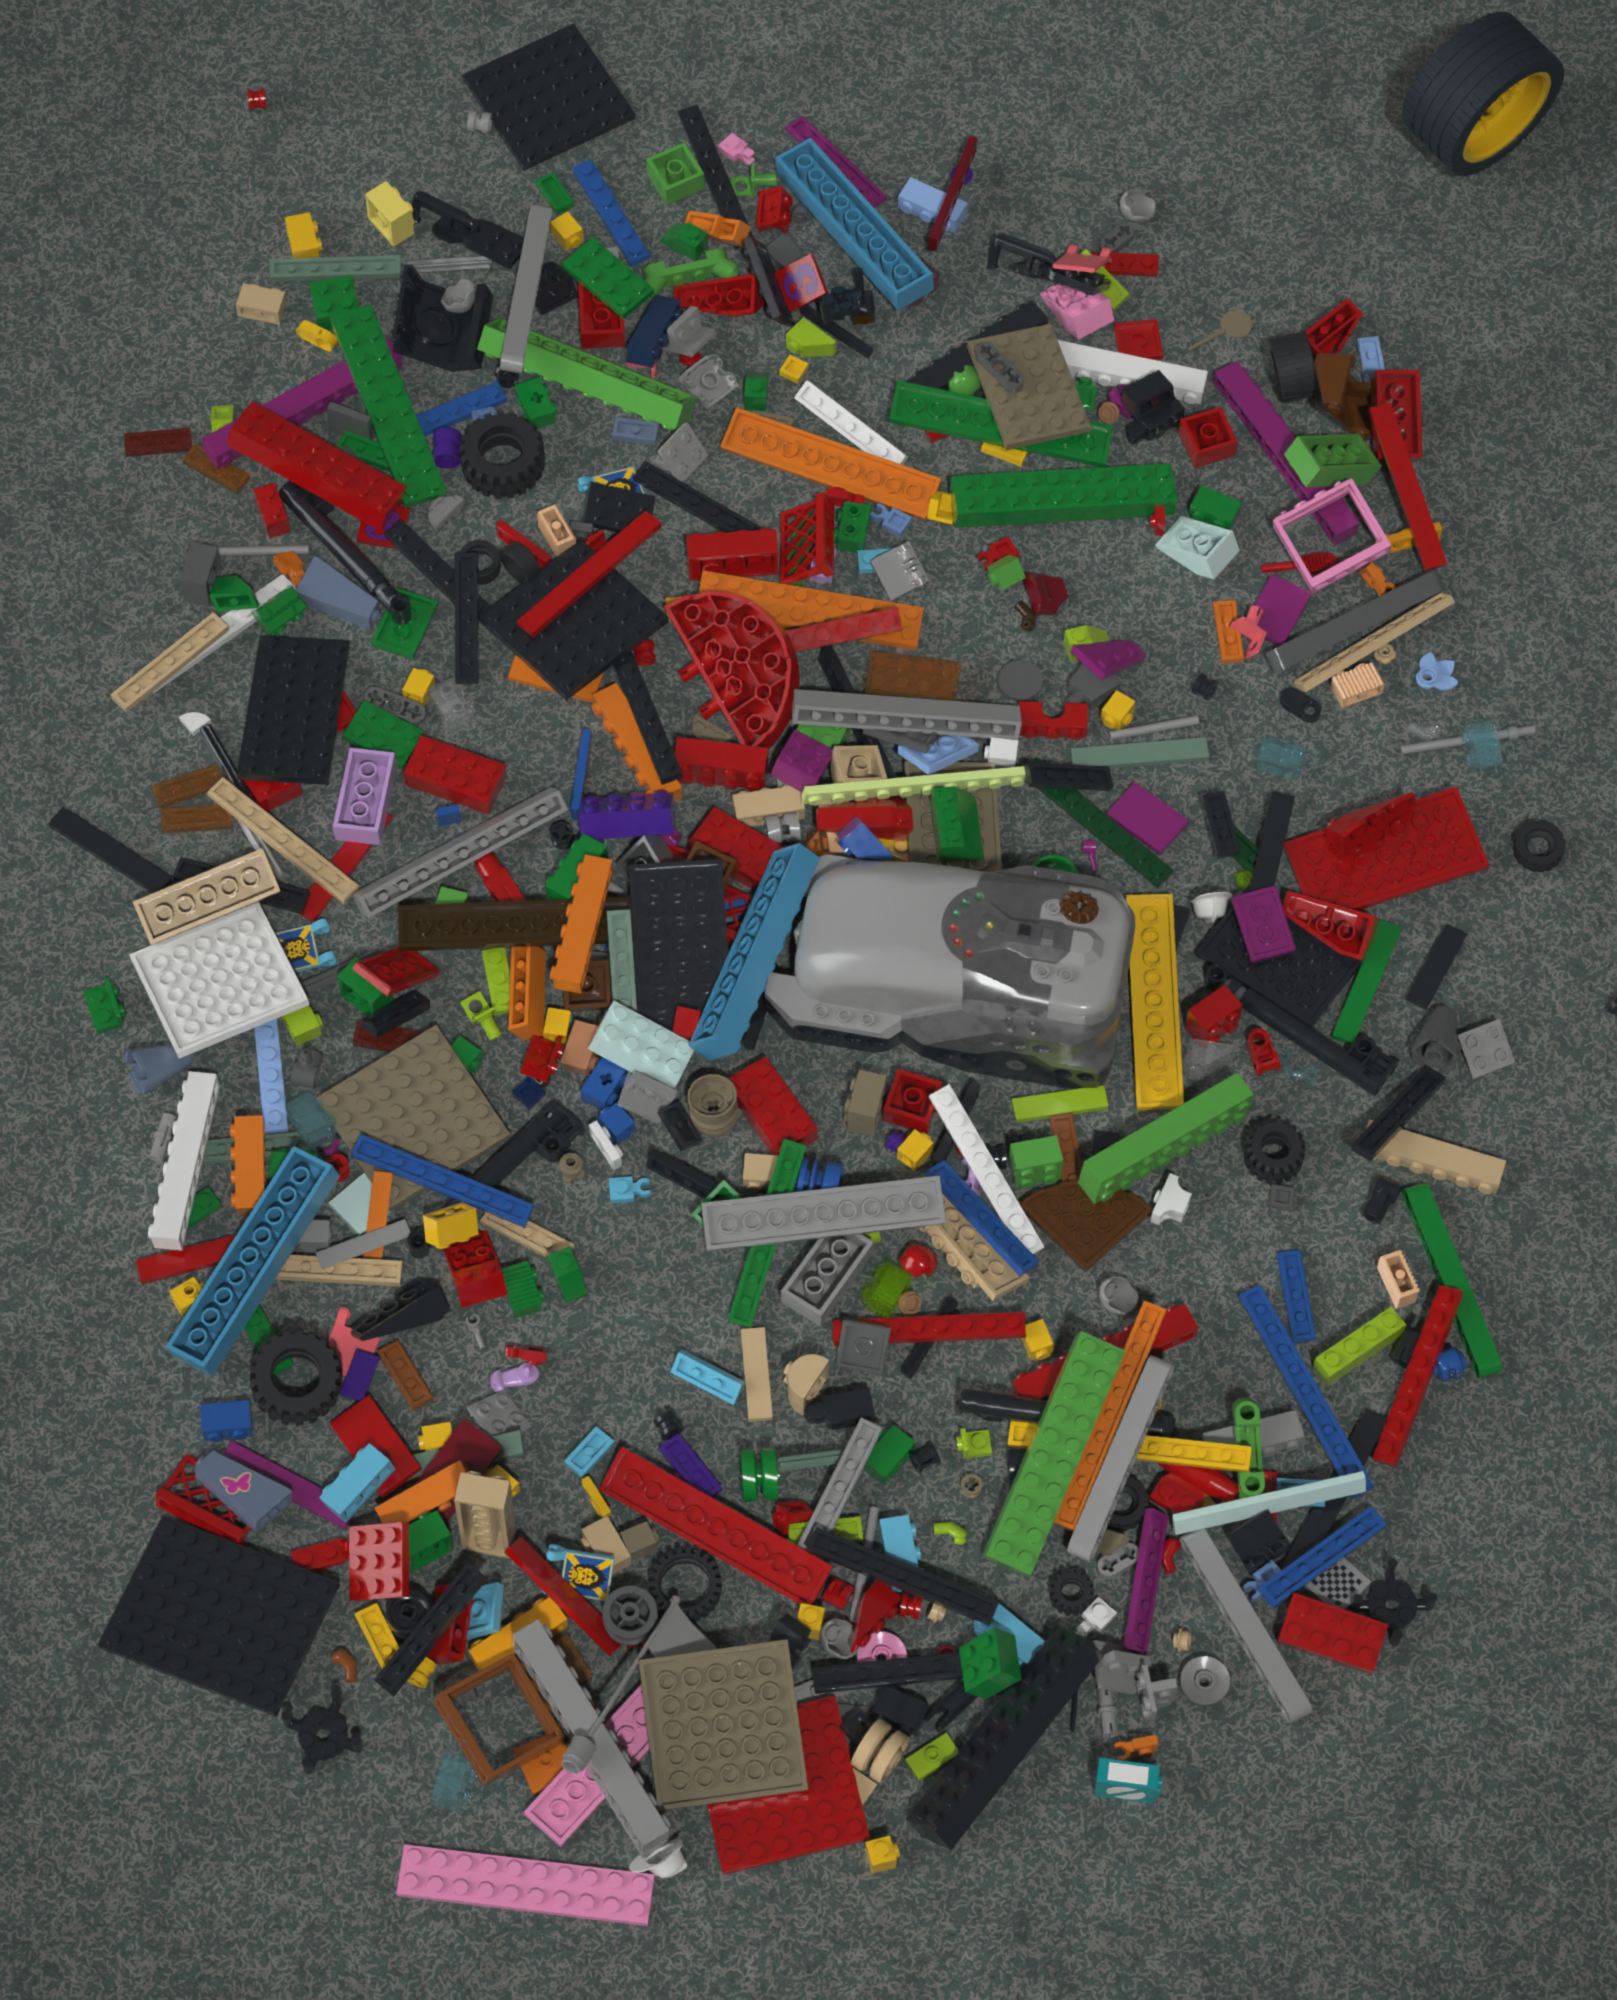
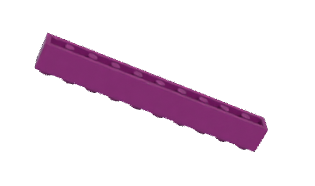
M386 337L385 340L399 371L403 367L402 355L392 352L394 344ZM344 360L262 406L295 425H302L313 416L324 413L330 402L340 404L351 395L358 394V391ZM238 419L202 438L203 451L217 469L228 466L237 458L245 456L227 446L230 429Z
M1235 361L1215 372L1213 384L1301 501L1306 500L1308 502L1318 492L1322 490L1327 492L1334 488V486L1306 487L1301 482L1299 476L1290 466L1289 461L1284 455L1297 436L1287 428L1283 417L1274 411L1271 401L1265 399L1259 385L1253 383L1245 367H1241L1238 361ZM1343 497L1311 514L1334 546L1357 534L1359 519L1355 513H1351L1347 508Z

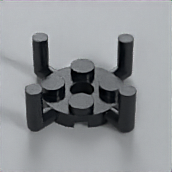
M857 267L853 270L856 286L853 290L838 286L833 288L832 292L814 301V303H818L820 306L823 325L828 326L833 320H845V316L852 315V318L861 313L866 315L875 314L873 291L866 290L863 294L865 287L862 268Z
M1391 1558L1388 1560L1385 1568L1386 1582L1374 1587L1368 1602H1362V1595H1354L1350 1607L1355 1612L1368 1611L1371 1619L1389 1624L1387 1630H1389L1390 1644L1395 1647L1401 1641L1403 1635L1401 1629H1404L1413 1621L1417 1611L1432 1610L1437 1601V1596L1434 1593H1430L1426 1601H1417L1409 1585L1395 1581V1570L1398 1562L1396 1559ZM1390 1600L1396 1601L1399 1609L1395 1612L1389 1611L1386 1608V1602Z
M334 1689L331 1692L332 1703L329 1710H313L302 1722L294 1720L291 1712L288 1710L283 1711L281 1714L284 1726L298 1731L300 1747L308 1756L301 1761L305 1774L309 1775L313 1772L318 1760H329L334 1756H338L344 1749L355 1753H360L363 1750L360 1737L354 1736L351 1740L348 1739L346 1723L338 1715L343 1703L338 1689ZM322 1729L328 1730L330 1737L326 1741H319L316 1738L318 1731Z

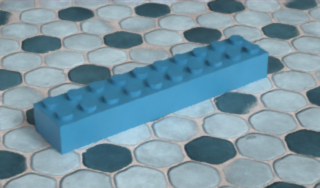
M811 137L775 157L776 172L780 179L852 260L862 268L867 277L898 311L934 290L933 273Z
M800 843L773 851L688 1046L709 1061L735 1054L740 1049V1041L750 1026V1018L758 1007L760 995L766 989V981L770 972L775 968L778 954L784 948L783 942L786 935L792 929L793 919L800 911V903L803 896L806 895V889L820 857Z
M295 1146L292 1147L165 1348L174 1358L213 1378L339 1179L340 1175L331 1164Z

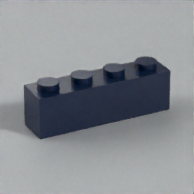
M655 294L627 345L628 363L653 368L656 360H660L662 349L667 347L669 342L667 329L683 314V309H680V299Z

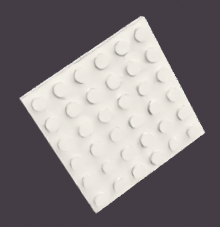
M259 902L129 954L178 1059L310 1005Z

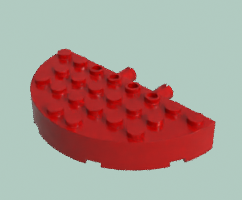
M705 591L700 594L683 596L665 605L664 608L694 660L678 671V674L682 675L680 678L684 683H687L701 673L715 697L698 708L699 712H702L700 714L705 720H708L711 716L722 710L741 745L767 747L769 750L782 735L792 717L794 689H799L800 683L797 655L790 637L782 625L771 614L750 600L728 592Z

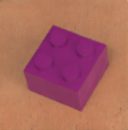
M794 730L777 758L770 776L803 793L805 786L818 785L831 761L833 749Z

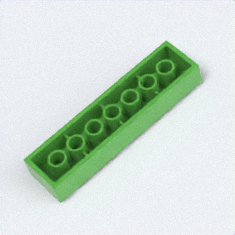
M1238 1073L1232 1075L1085 1160L1078 1180L1079 1185L1094 1204L1101 1200L1103 1202L1109 1200L1116 1191L1120 1189L1123 1191L1129 1188L1133 1181L1139 1178L1145 1179L1152 1173V1170L1167 1166L1171 1159L1176 1156L1182 1157L1186 1155L1195 1145L1201 1146L1205 1144L1212 1135H1220L1231 1124H1239L1244 1121L1254 1096L1253 1092Z

